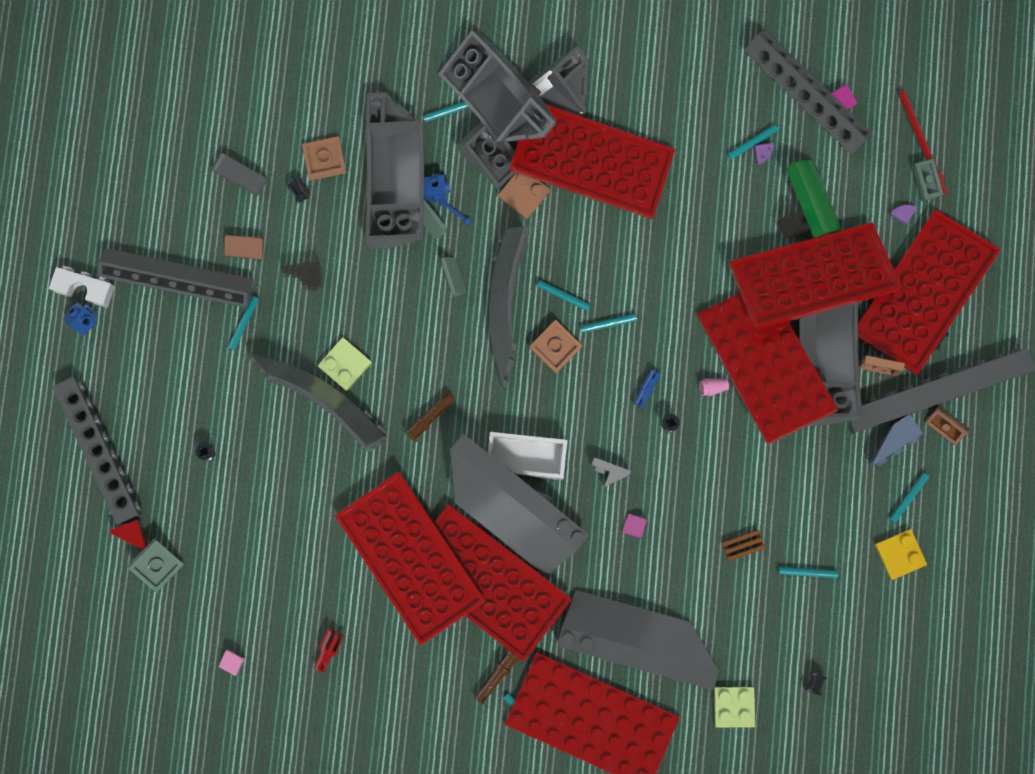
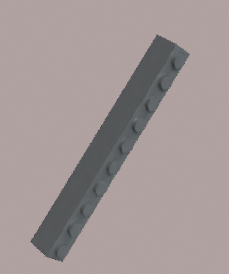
M1021 347L1009 351L1010 355L1003 356L1002 353L991 357L992 361L986 363L985 360L973 363L974 367L968 369L967 366L956 369L955 374L950 375L947 372L938 375V380L932 381L931 378L920 382V386L913 387L912 384L903 387V392L897 394L895 391L884 394L885 398L880 400L877 397L866 400L867 404L861 406L862 419L847 421L851 434L1035 371V365L1028 348L1021 350Z

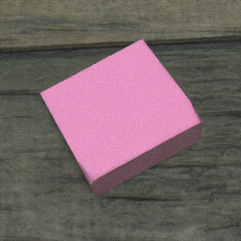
M227 649L219 667L236 676L246 658Z

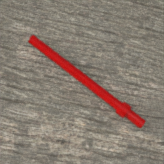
M906 91L899 92V97L925 159H934ZM935 163L943 194L946 195L948 191L943 182V174L941 171L939 172Z

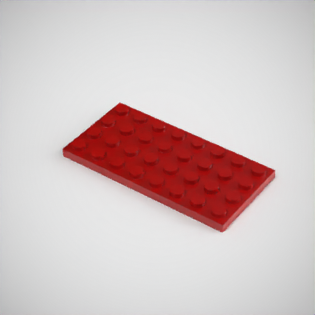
M546 104L557 123L545 138L519 140L509 171L652 220L676 149Z
M935 209L894 270L902 286L900 291L878 296L874 299L858 323V339L891 360L905 363L904 368L918 375L1001 249Z
M873 222L729 261V267L755 330L900 291L902 287Z
M740 293L697 313L702 327L767 445L838 411L836 404L789 322L755 330Z
M400 472L335 515L337 521L420 646L486 602Z
M448 504L434 524L486 600V602L465 616L525 662L572 599Z
M536 652L505 725L611 774H656L680 717Z

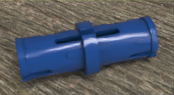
M652 369L649 370L644 383L639 387L640 391L633 401L634 405L637 406L639 404L638 407L644 409L650 394L654 392L653 388L661 376L660 373H655Z

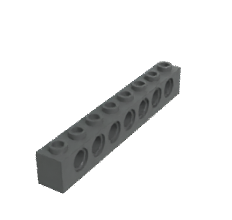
M766 30L757 34L747 46L745 51L748 53L749 58L756 61L765 73L775 79V83L783 87L788 92V95L801 105L805 112L810 113L815 118L817 124L823 126L832 138L841 143L845 151L853 154L873 134ZM765 51L768 52L769 57L765 55ZM778 64L782 66L783 71L779 69ZM791 77L795 78L796 83L792 81ZM805 90L809 92L810 96L806 95ZM818 103L822 104L823 109L818 106ZM832 116L836 118L837 123L832 120ZM845 129L850 132V135L846 134Z
M71 377L53 386L52 388L116 525L122 526L142 516L140 512L142 510L141 504L132 495L134 493L133 487L124 478L126 475L125 470L116 461L118 458L117 453L108 444V441H110L109 436L100 427L102 421L98 414L93 412L92 407H94L91 398L85 395L84 390H86L83 381ZM75 394H78V401L75 404H72V397ZM85 411L87 414L86 419L80 421L79 415ZM93 428L95 434L93 437L88 438L87 432ZM101 445L103 451L100 455H96L95 449ZM109 462L111 469L105 473L103 466ZM117 479L119 486L113 490L111 483ZM122 497L127 499V504L124 507H121L119 504Z

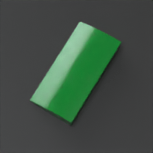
M798 161L788 166L786 170L813 237L816 238L841 231V225L815 161Z

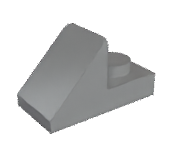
M595 457L591 465L595 467L594 471L598 473H609L604 487L628 477L631 472Z

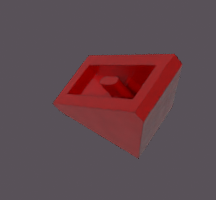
M133 521L113 528L109 532L143 550L148 545L141 521Z

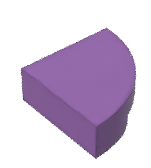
M774 143L754 146L757 165L763 164L770 158Z
M902 205L894 209L890 215L906 225L917 207Z

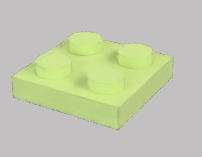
M754 687L714 688L715 727H755Z

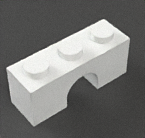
M63 266V269L56 267L49 286L50 290L72 297L77 287L86 286L87 295L85 300L89 303L108 308L115 288L110 283V280L103 277L94 279L91 274L82 271L81 274L74 273V269Z

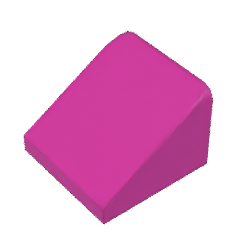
M846 84L831 92L847 109L857 104L855 97Z
M628 514L622 532L641 539L647 520Z

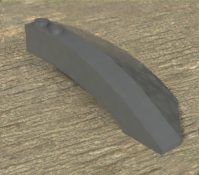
M472 30L439 72L440 77L470 107L497 143L545 138L557 123L534 88L483 34Z
M577 45L528 82L541 91L539 96L545 104L578 116L585 114L586 106H584L585 95H587L586 68H588L589 60ZM482 122L455 145L466 160L496 188H500L515 173L509 171L519 140L497 143Z
M386 92L367 93V213L365 240L369 249H389L423 239V126L400 104L393 101Z
M526 226L506 229L505 234H501L499 239L500 251L495 252L493 263L496 264L490 293V334L492 349L503 389H507L517 356V345L513 344L512 305L517 274L528 241V227Z
M858 302L796 319V336L838 408L837 412L808 426H822L862 419L858 364Z
M252 353L247 355L275 386L279 383L294 390L330 413L369 454L386 439L383 435L386 431L379 424L375 426L370 421L373 417L366 410L362 412L346 396L328 383L293 365Z
M463 433L451 446L450 456L452 457L451 469L452 483L454 484V503L545 576L575 553L589 536V534Z
M578 590L575 591L562 626L558 647L714 690L719 670L691 622Z

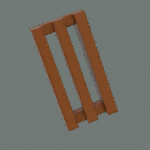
M759 530L722 543L728 561L765 549ZM756 535L757 539L730 549L727 547V545ZM756 543L759 544V547L750 549L748 551L733 556L730 555V553L733 551L748 547Z

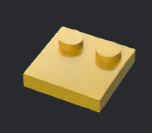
M912 529L874 544L890 580H894L927 565Z

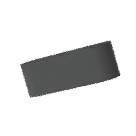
M220 153L211 168L218 175L255 196L259 195L267 182V179L259 173L223 153Z

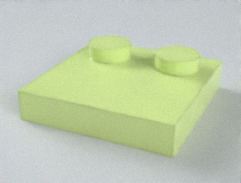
M342 338L320 362L318 367L343 389L348 391L372 362L347 340Z

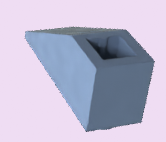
M910 414L889 426L869 463L870 466L876 464L879 467L888 461L886 457L893 454V456H896L904 450L902 447L907 443L911 446L920 440L918 436L923 433Z

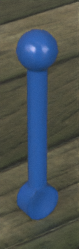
M444 199L442 202H439L441 206L447 207L458 217L464 220V223L466 225H469L471 223L470 218H466L457 210H455L452 206L446 203V199Z

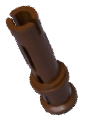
M446 392L422 417H417L415 419L416 422L410 428L405 429L404 432L416 443L418 441L417 438L425 431H428L432 422L455 401L453 397Z
M508 649L505 650L506 653L502 659L496 662V668L474 696L483 705L502 678L511 673L510 669L516 661H520V658Z

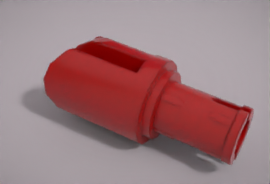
M327 627L318 648L321 653L313 669L325 673L331 657L337 655L345 634H339L338 631H332L331 628Z

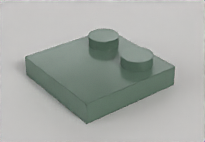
M154 538L127 567L157 593L184 564Z

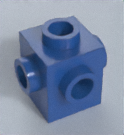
M431 174L429 177L424 178V199L426 202L433 201L437 203L448 199L447 192H450L449 180L445 181L444 175Z
M77 302L75 306L69 309L68 314L63 320L84 336L88 330L94 327L98 318L93 314L94 310L87 304L82 306Z

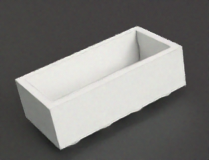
M490 432L488 453L515 475L563 480L567 440Z

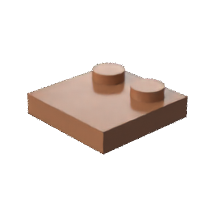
M339 136L302 144L310 181L346 173Z
M516 173L498 194V198L528 220L551 190L538 180Z
M556 319L529 346L555 374L582 347Z
M867 355L858 362L859 369L896 376L903 372L905 363Z

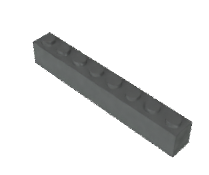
M107 248L98 260V276L246 308L253 296L254 279Z

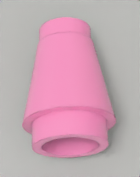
M704 378L703 381L699 382L700 393L706 397L729 389L727 379Z

